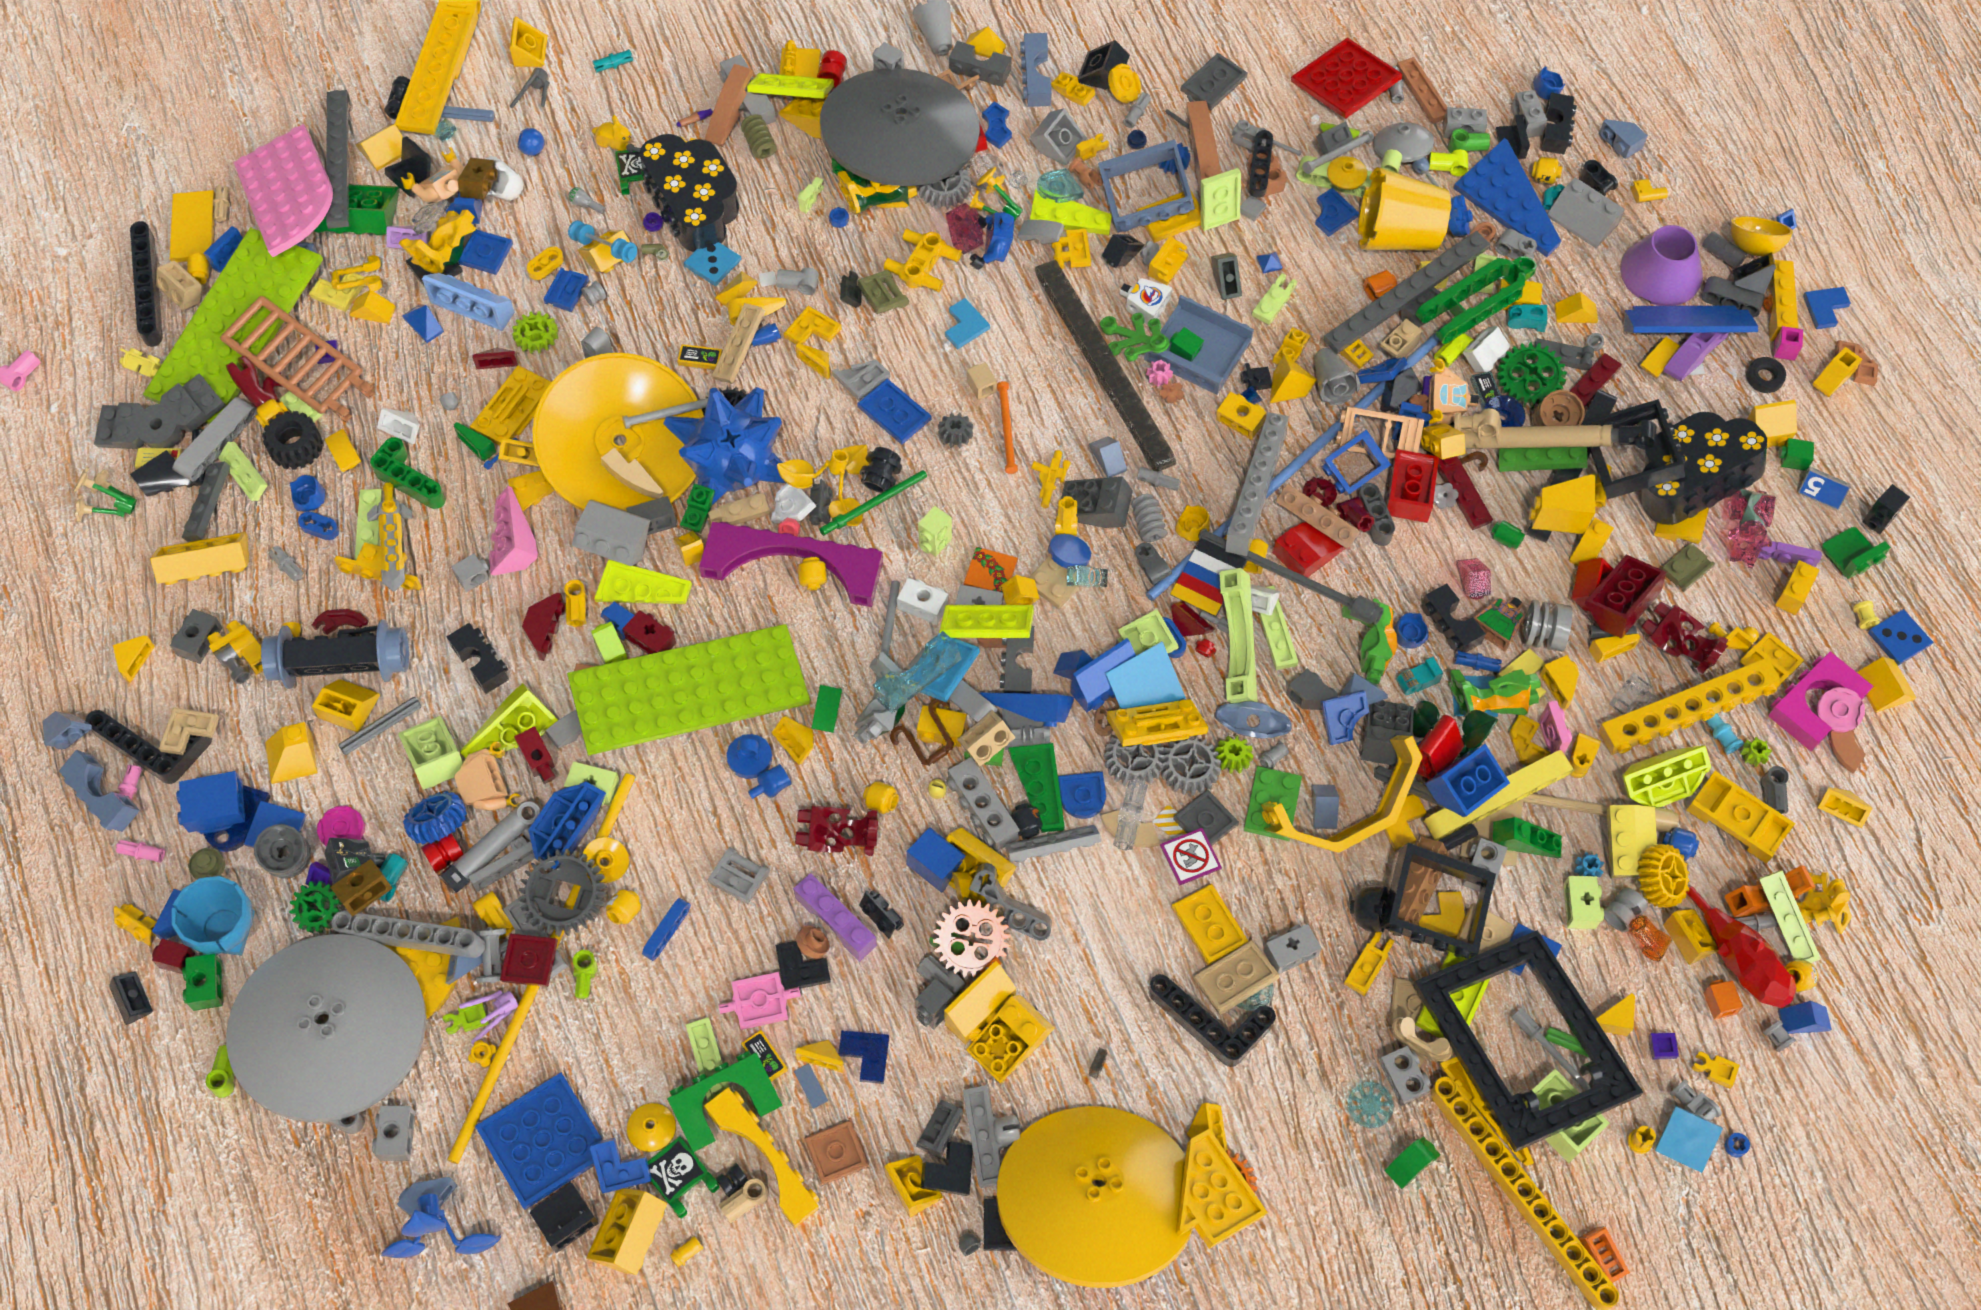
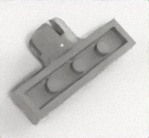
M519 899L503 908L515 929V934L549 937L545 929L542 932L538 930L539 924L534 927L530 924L533 918L528 920L525 918L524 915L528 911L521 910L520 907L525 903L520 902ZM508 940L499 947L500 953L503 952V958H505ZM557 948L550 979L568 967Z
M984 1085L963 1090L980 1188L997 1185L1001 1167L1000 1150L1011 1146L1014 1141L1020 1138L1021 1134L1019 1133L1021 1129L1020 1123L1016 1116L1009 1115L1000 1118L993 1116L989 1087Z

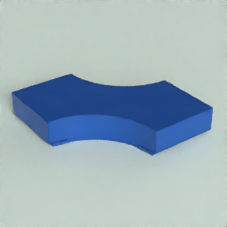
M994 101L982 112V118L989 126L985 133L986 140L1000 149L1012 138V132L1005 124L1006 119L1009 117V110Z

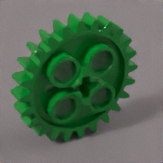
M1530 342L1527 348L1521 343L1519 349L1514 346L1512 353L1507 351L1505 354L1506 358H1501V365L1497 369L1499 371L1497 379H1501L1498 386H1505L1502 394L1509 392L1508 400L1514 397L1516 398L1515 404L1522 401L1523 407L1530 403L1531 407L1534 408L1535 403L1539 404L1551 392L1563 390V386L1566 383L1564 378L1567 372L1562 371L1565 368V364H1559L1562 357L1555 358L1556 351L1554 350L1549 353L1547 352L1549 346L1541 349L1540 343L1533 347L1532 342ZM1530 359L1533 360L1535 363L1531 364L1528 363L1526 360ZM1518 373L1521 377L1518 378L1513 376L1512 374ZM1542 373H1548L1551 377H1545ZM1532 386L1535 387L1537 390L1531 391L1528 387Z

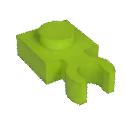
M483 1003L462 1009L458 1007V1015L446 1014L442 1017L445 1023L454 1021L451 1027L446 1028L448 1034L456 1033L460 1027H463L464 1031L468 1032L489 1024L488 1021L484 1024L480 1022L481 1019L487 1016Z

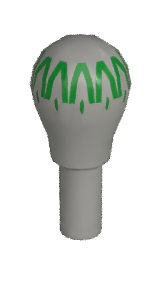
M574 187L570 190L568 197L572 204L586 208L590 207L601 214L605 211V207L593 201L582 188Z

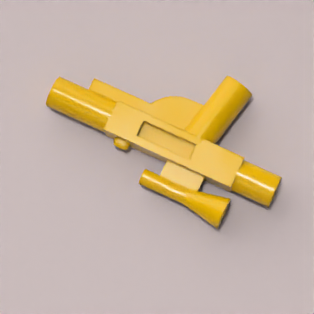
M1060 450L1054 451L1050 467L1036 461L1033 462L1031 469L1040 472L1039 479L1042 483L1039 498H1042L1041 507L1043 508L1049 507L1053 490L1056 489V479L1059 478L1060 483H1064L1066 472L1071 464L1070 461L1063 460V468H1059L1063 454Z

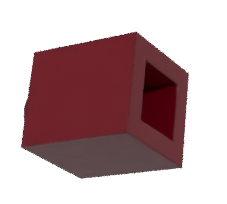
M161 939L159 945L153 950L152 961L161 969L182 974V969L186 966V958L194 957L195 952L184 944Z

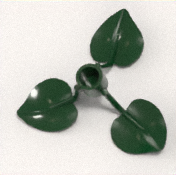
M1420 701L1414 709L1413 734L1416 737L1424 738L1439 720V710L1432 702ZM1480 710L1469 712L1462 724L1464 748L1459 753L1460 756H1457L1454 761L1468 751L1481 746L1498 719Z

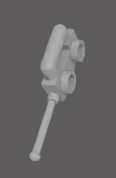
M1239 120L1232 131V142L1253 151L1256 134L1266 129L1251 125L1246 120ZM1243 137L1254 141V143L1244 139ZM1262 139L1261 146H1265L1266 139ZM1273 140L1274 145L1297 154V156H1300L1302 153L1301 150H1296Z

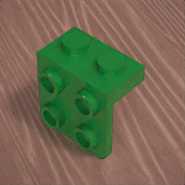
M1856 527L1847 529L1822 545V550L1847 579L1856 574L1861 575L1870 566L1883 562L1887 558L1886 553L1891 548L1886 541L1873 547Z

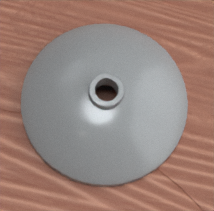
M1399 122L1388 125L1380 130L1374 138V149L1379 156L1383 158L1387 150H1397L1402 154L1401 162H1412L1422 159L1432 151L1434 146L1432 133L1425 127L1411 122Z

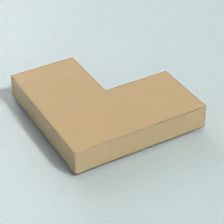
M173 708L158 749L165 753L183 755L190 735L213 738L220 717L213 713Z

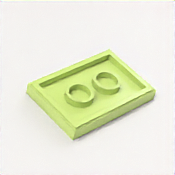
M1238 168L1201 180V228L1203 231L1240 219L1241 171Z

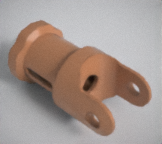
M1081 157L1071 162L1068 170L1076 174L1080 178V182L1089 190L1094 188V183L1098 186L1103 185L1102 178L1093 168L1086 166Z

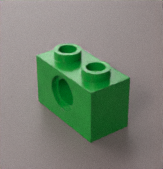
M216 954L186 958V966L182 969L183 978L186 981V989L183 990L184 1003L193 1011L222 1007V961ZM202 979H206L203 985L198 986V983Z

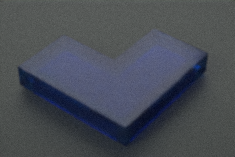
M841 1030L838 1054L843 1057L862 1058L860 1082L884 1084L890 1036L887 1034Z

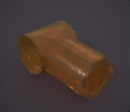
M1639 915L1637 918L1632 919L1629 927L1634 936L1643 945L1642 953L1653 961H1661L1672 942L1671 937L1665 932L1657 930L1647 916Z

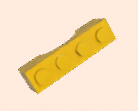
M1775 260L1776 269L1766 290L1771 291L1773 297L1772 313L1769 321L1770 341L1775 340L1782 326L1798 329L1794 261Z

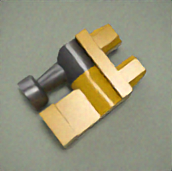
M233 620L226 626L230 632L229 634L221 637L219 632H214L208 636L209 648L221 665L228 667L232 671L231 678L234 683L242 684L250 678L251 673L245 666H240L237 660L244 657L256 675L263 671L262 664L259 666L255 665L262 661L261 645L244 624L241 625L236 620Z

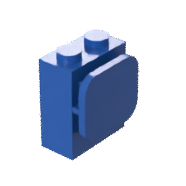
M236 771L179 781V791L176 792L181 810L177 814L178 822L189 833L207 834L227 830L233 824L245 822L243 784Z

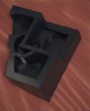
M167 450L130 473L134 482L147 497L157 495L160 492L174 491L173 488L186 485L188 488L194 486L191 480L173 470L175 459Z

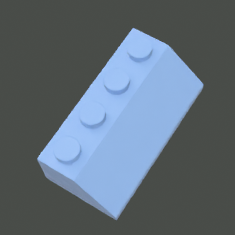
M434 273L424 275L422 278L432 304L503 331L515 313L512 302L507 297L498 296L487 289H480L469 282H462L451 275Z

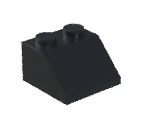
M1116 40L1087 52L1078 75V82L1105 90L1110 88L1108 83L1109 71L1118 64L1123 63L1127 65L1130 54Z

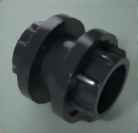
M876 447L874 451L868 452L866 461L869 463V466L861 467V482L865 487L875 492L883 493L895 486L896 479L892 475L901 472V458L894 451L884 447Z

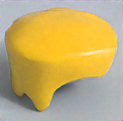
M1186 505L1176 523L1175 531L1187 541H1200V531L1202 529L1210 531V514L1202 506Z

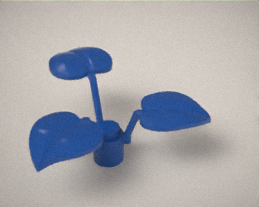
M426 1194L417 1199L419 1211L414 1210L411 1218L401 1228L403 1235L415 1238L412 1241L405 1239L389 1245L381 1252V1256L390 1258L416 1256L425 1250V1244L420 1242L421 1236L426 1233L441 1231L446 1228L453 1244L457 1246L455 1247V1252L465 1255L478 1254L490 1249L501 1239V1234L499 1236L473 1234L458 1240L445 1217L444 1210L439 1208L438 1195Z

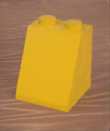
M1590 474L1542 488L1539 496H1536L1534 499V507H1530L1529 520H1532V529L1584 534L1595 514V475Z

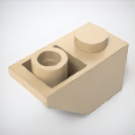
M1405 319L1380 344V347L1395 358L1406 357L1419 344L1423 330Z

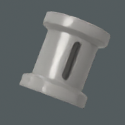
M1781 1020L1763 1032L1777 1046L1776 1050L1778 1053L1796 1041L1782 1027L1783 1023Z

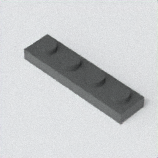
M225 461L211 464L206 469V476L199 488L197 499L191 508L190 517L184 526L185 530L182 538L187 542L201 540L204 537L230 469V465Z

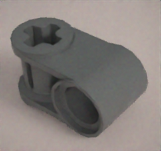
M1141 543L1136 547L1135 554L1139 560V565L1152 585L1157 584L1172 574L1166 561L1161 558L1151 543Z

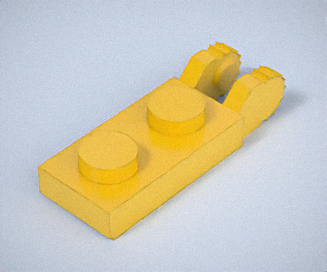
M1376 932L1371 942L1367 943L1344 982V985L1363 996L1366 995L1395 942V940L1390 938L1386 942L1383 951L1376 948V943L1381 939V932Z

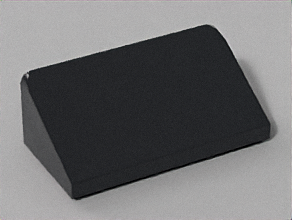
M136 971L112 977L109 987L125 1025L153 1013Z

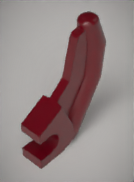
M351 609L326 610L317 616L312 623V627L318 630L321 625H325L322 631L328 635L338 629L337 627L349 625L360 628L366 626L369 621L360 612Z

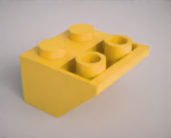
M337 679L321 689L312 708L319 719L358 732L363 727L380 694L345 680Z

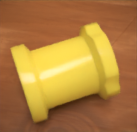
M1872 601L1860 602L1853 606L1854 612L1859 617L1861 629H1870L1880 623L1879 618L1875 616L1872 609Z

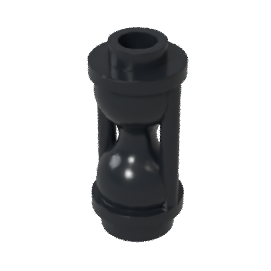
M398 76L393 81L389 99L384 109L385 113L392 119L397 118L410 79L404 76Z

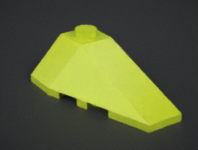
M522 683L501 703L461 749L460 754L466 758L469 754L484 748L490 749L491 744L496 741L501 743V747L496 748L495 752L500 750L507 752L513 748L516 749L518 746L514 736L534 726L539 735L542 736L546 729L557 722L558 719Z

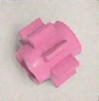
M1162 360L1152 361L1151 368H1147L1146 375L1149 376V383L1152 382L1159 387V385L1168 384L1169 378H1172L1173 371L1170 370V363L1167 364Z

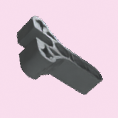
M984 863L978 867L969 890L986 898L987 901L981 903V907L990 903L989 911L991 912L993 904H1001L1004 909L997 911L995 915L996 917L1004 916L1000 924H1008L1009 928L1035 940L1042 941L1047 939L1052 928L1051 918L1041 911L1006 896L997 880V869L995 866ZM985 874H989L990 876L987 878V880L984 881L983 885H981L983 881V876H985ZM963 898L961 902L963 906H967L969 898ZM971 900L972 905H976V902ZM1021 913L1025 916V919L1018 921L1013 915ZM959 918L955 924L958 929L966 930L969 926V921ZM1043 923L1047 928L1041 931L1036 929L1035 925Z

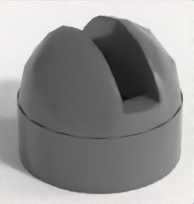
M970 1233L963 1234L959 1239V1248L964 1256L974 1253L981 1246L977 1237Z

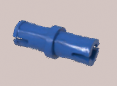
M1459 650L1456 651L1454 657L1456 658L1454 659V664L1472 667L1476 671L1482 669L1499 673L1501 668L1499 664L1502 663L1501 659L1485 657L1481 653L1475 655Z

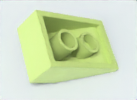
M441 716L398 733L423 790L454 778L455 774L460 770L463 764L462 759Z

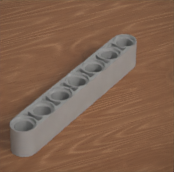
M348 911L338 912L334 915L331 922L332 928L340 934L368 938L383 945L476 958L485 950L484 940L472 930L362 913H357L352 917Z

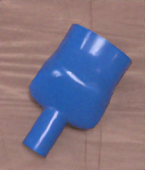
M779 764L759 774L757 777L759 785L749 790L748 794L751 799L762 793L772 798L792 783L783 767Z

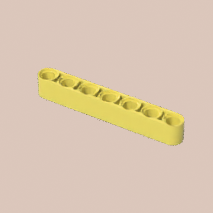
M1562 750L1556 751L1507 776L1510 784L1468 816L1462 817L1444 808L1427 817L1424 823L1434 840L1438 841L1565 778L1574 769Z

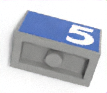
M1809 467L1798 493L1839 510L1851 488V484L1813 467Z

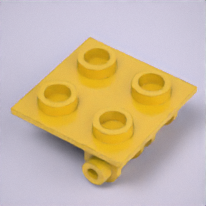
M788 40L785 43V48H782L779 74L817 78L821 50L797 48L793 40Z

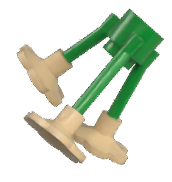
M85 467L73 491L77 492L82 486L91 489L93 494L101 491L116 498L114 507L117 510L94 508L93 505H86L83 495H79L75 514L77 522L82 521L85 513L93 514L95 512L124 517L125 513L131 515L137 499L114 488L107 481L109 477L107 470L103 469L92 480L87 478L89 468Z

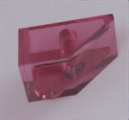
M1478 558L1456 560L1463 592L1471 599H1483L1484 596L1491 595V570Z

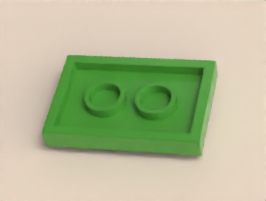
M1257 766L1244 831L1289 841L1290 838L1264 831V829L1271 825L1265 822L1261 813L1264 811L1261 805L1268 801L1271 803L1277 802V804L1282 803L1293 826L1302 776Z

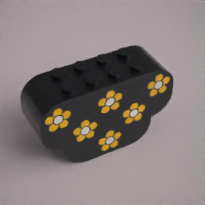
M673 134L659 135L646 141L640 149L641 174L644 179L643 187L647 194H651L655 208L661 210L660 213L663 221L669 223L672 236L677 237L682 246L692 252L718 242L722 244L727 234L725 225L731 223L737 217L739 203L736 196V178L715 145L702 139L685 142L681 137Z
M1698 412L1674 424L1675 435H1673V438H1678L1681 446L1679 453L1680 455H1685L1688 467L1684 468L1685 477L1642 489L1641 504L1644 511L1655 522L1673 525L1696 516L1698 512L1706 508L1713 507L1717 502L1733 496L1735 492L1744 487H1750L1765 472L1767 436L1765 432L1751 420L1735 418L1725 421L1721 416L1712 412ZM1661 432L1656 434L1655 445L1645 450V468L1642 472L1673 463Z

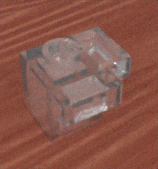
M1633 672L1614 695L1609 705L1624 715L1656 702L1658 697L1650 692L1652 686Z

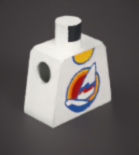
M1141 278L1135 287L1124 283L1119 294L1127 298L1126 310L1132 315L1142 313L1145 323L1148 325L1149 320L1159 318L1169 303L1172 287Z

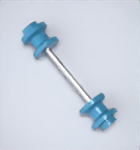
M579 220L572 222L569 226L568 235L570 239L578 241L583 245L589 244L592 240L611 247V254L614 258L621 259L626 263L632 262L637 256V246L632 242L618 238L613 243L594 236V228Z

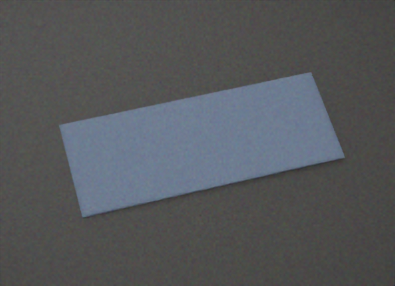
M810 1064L794 1071L813 1109L828 1102Z

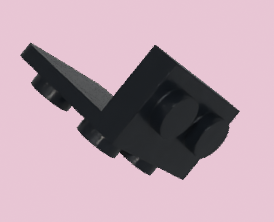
M403 137L401 162L386 167L384 174L411 197L416 194L412 192V189L404 188L401 177L408 179L407 173H411L415 184L430 177L431 157L409 137Z

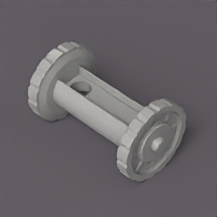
M487 927L485 930L473 931L485 942V950L482 953L484 975L476 977V982L496 983V981H500L501 976L499 935L505 934L506 928L493 929L492 927Z

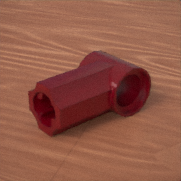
M1359 497L1337 504V511L1341 513L1339 517L1344 521H1349L1358 530L1367 532L1375 524L1374 517L1365 510L1363 502Z

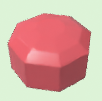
M787 517L780 522L778 533H789L793 536H798L800 524L796 519Z

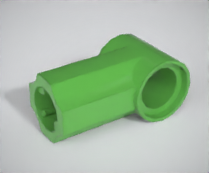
M1456 129L1453 131L1449 141L1448 151L1452 153L1454 150L1459 149L1465 151L1489 150L1490 135L1489 133H1468L1464 129Z

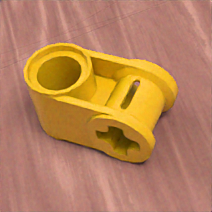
M1581 732L1578 733L1569 759V763L1574 769L1570 774L1572 777L1582 778L1587 774L1598 752L1601 740Z

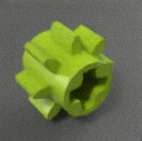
M1755 737L1752 743L1746 740L1740 754L1744 755L1745 763L1753 764L1754 767H1757L1760 762L1762 764L1767 763L1769 760L1767 756L1770 755L1772 750L1768 749L1767 741L1758 740Z

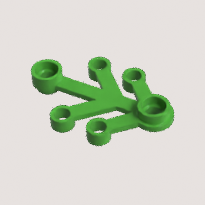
M1135 313L1131 317L1136 331L1119 326L1116 319L1112 316H1107L1100 321L1101 329L1106 335L1118 334L1128 338L1118 342L1113 341L1108 345V350L1113 356L1120 354L1123 348L1129 347L1124 351L1127 361H1134L1138 358L1139 354L1149 351L1154 353L1164 352L1170 345L1169 339L1160 332L1161 323L1157 318H1153L1148 322L1149 330L1153 334L1151 337L1145 333L1143 325L1145 319L1142 313ZM1139 343L1145 344L1136 348L1130 347Z

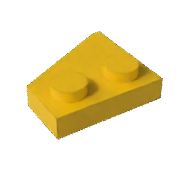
M541 470L507 479L522 511H525L532 504L534 506L537 505L543 497L548 496L554 491L546 481Z

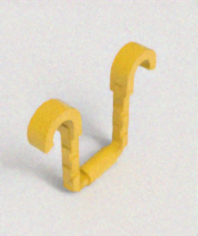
M375 255L367 256L368 263L335 270L331 274L332 287L339 290L366 285L369 287L370 292L379 290L383 285L380 276L377 275L365 276L363 279L340 283V275L362 271L370 272L381 267L379 257Z

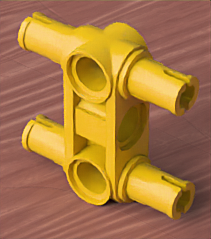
M906 228L902 236L903 241L916 245V248L904 264L888 257L884 263V270H889L898 275L909 288L925 286L940 292L943 287V280L933 277L929 273L939 257L943 256L959 262L962 250L947 245L936 232L920 234Z

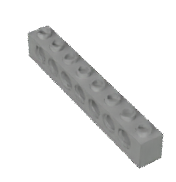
M1271 412L1267 414L1227 533L1225 552L1243 556L1248 555L1287 435L1289 416Z

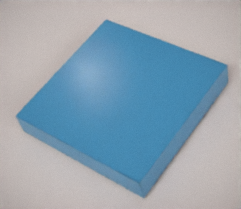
M1675 1105L1655 1147V1151L1702 1173L1723 1127Z

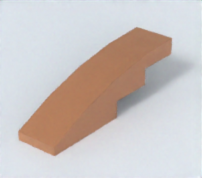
M737 64L733 65L717 99L705 136V140L712 144L723 147L740 116L738 109L747 95L745 88L753 75L750 68Z

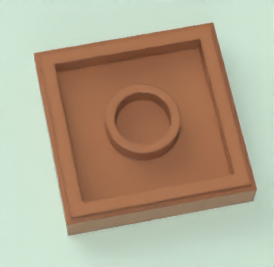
M851 1120L804 1138L822 1186L868 1168Z

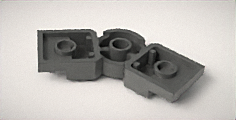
M198 374L185 385L181 386L178 383L163 394L160 404L151 405L147 408H144L140 403L119 402L118 406L102 405L94 445L101 448L138 449L145 443L150 448H171L181 439V430L192 432L226 405L206 380Z

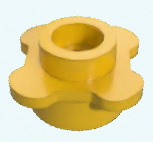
M478 1040L474 1043L471 1054L468 1055V1060L470 1063H479L484 1068L491 1065L490 1060L493 1054L497 1052L495 1045H488L482 1040Z

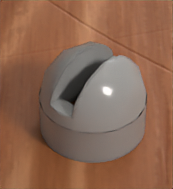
M1599 333L1590 334L1587 337V346L1592 347L1594 351L1602 349L1604 345L1603 336Z
M454 392L446 393L439 399L446 410H454L458 406V398Z

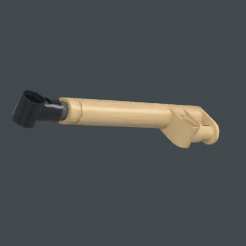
M1490 408L1482 410L1481 413H1475L1473 416H1461L1460 413H1456L1454 420L1455 429L1464 433L1465 449L1611 447L1613 443H1619V445H1636L1640 449L1647 450L1655 445L1657 429L1656 424L1649 420L1641 421L1637 425L1619 426V428H1613V425L1502 427L1499 412Z

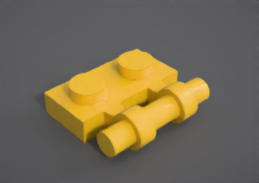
M1086 229L1066 230V237H1060L1058 242L1051 243L1055 253L1053 260L1058 270L1064 269V262L1070 261L1071 268L1091 266ZM1068 246V251L1062 252V248Z

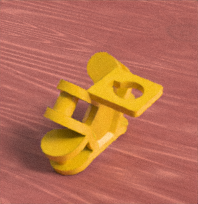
M1808 872L1814 885L1822 884L1823 891L1815 892L1814 887L1807 892L1802 902H1796L1805 924L1815 919L1819 927L1823 925V921L1831 919L1835 924L1837 933L1842 934L1851 919L1847 903L1850 899V893L1845 889L1844 881L1842 879H1834L1829 882L1828 872H1822L1821 875H1814L1813 872ZM1842 913H1844V920H1843V922L1841 923V919H1842V916H1841V915H1842Z

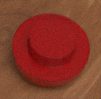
M1207 639L1197 640L1195 643V651L1207 658H1211L1212 654H1215L1217 651L1214 648L1215 644Z

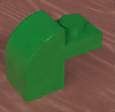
M1423 1136L1406 1148L1384 1171L1403 1189L1425 1168L1436 1161L1441 1154Z

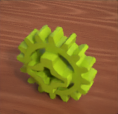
M531 311L528 317L523 314V320L517 319V326L512 327L514 332L512 336L516 346H521L523 352L529 349L530 354L534 350L541 353L542 348L549 350L548 345H555L554 339H558V327L555 324L554 318H549L547 313L542 316L541 311H538L536 315H533Z

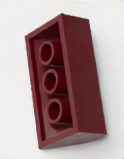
M1626 554L1589 596L1585 604L1601 630L1622 639L1661 593L1667 572Z

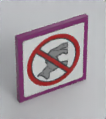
M1203 828L1160 844L1179 886L1222 869Z

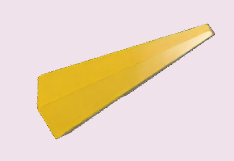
M1454 1057L1439 1063L1440 1067L1455 1081L1473 1106L1526 1167L1533 1164L1534 1162L1527 1147L1514 1152L1458 1058Z

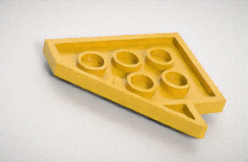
M1208 1129L1191 1138L1187 1143L1176 1234L1179 1237L1195 1228L1210 1249L1263 1218L1268 1212L1213 1133Z

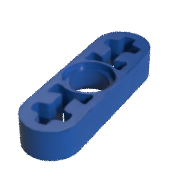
M681 898L674 902L645 944L642 951L643 956L652 961L658 958L687 916L691 907L690 903Z

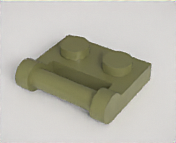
M889 270L858 280L859 288L876 314L897 307L904 308L909 304V299L906 295L902 294L892 279L893 275ZM883 283H886L895 298H892Z

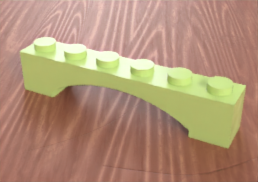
M1241 568L1220 571V589L1225 603L1230 639V664L1228 678L1226 679L1227 701L1232 704L1245 701L1258 702L1250 575Z

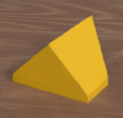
M1284 355L1273 372L1270 403L1307 397L1317 379L1287 355Z

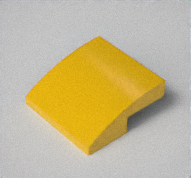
M1709 508L1677 524L1664 525L1657 523L1654 536L1674 542L1677 538L1699 544L1702 539Z
M1768 632L1739 661L1742 665L1747 666L1768 657L1781 678L1779 684L1781 686L1804 662V659L1772 633Z

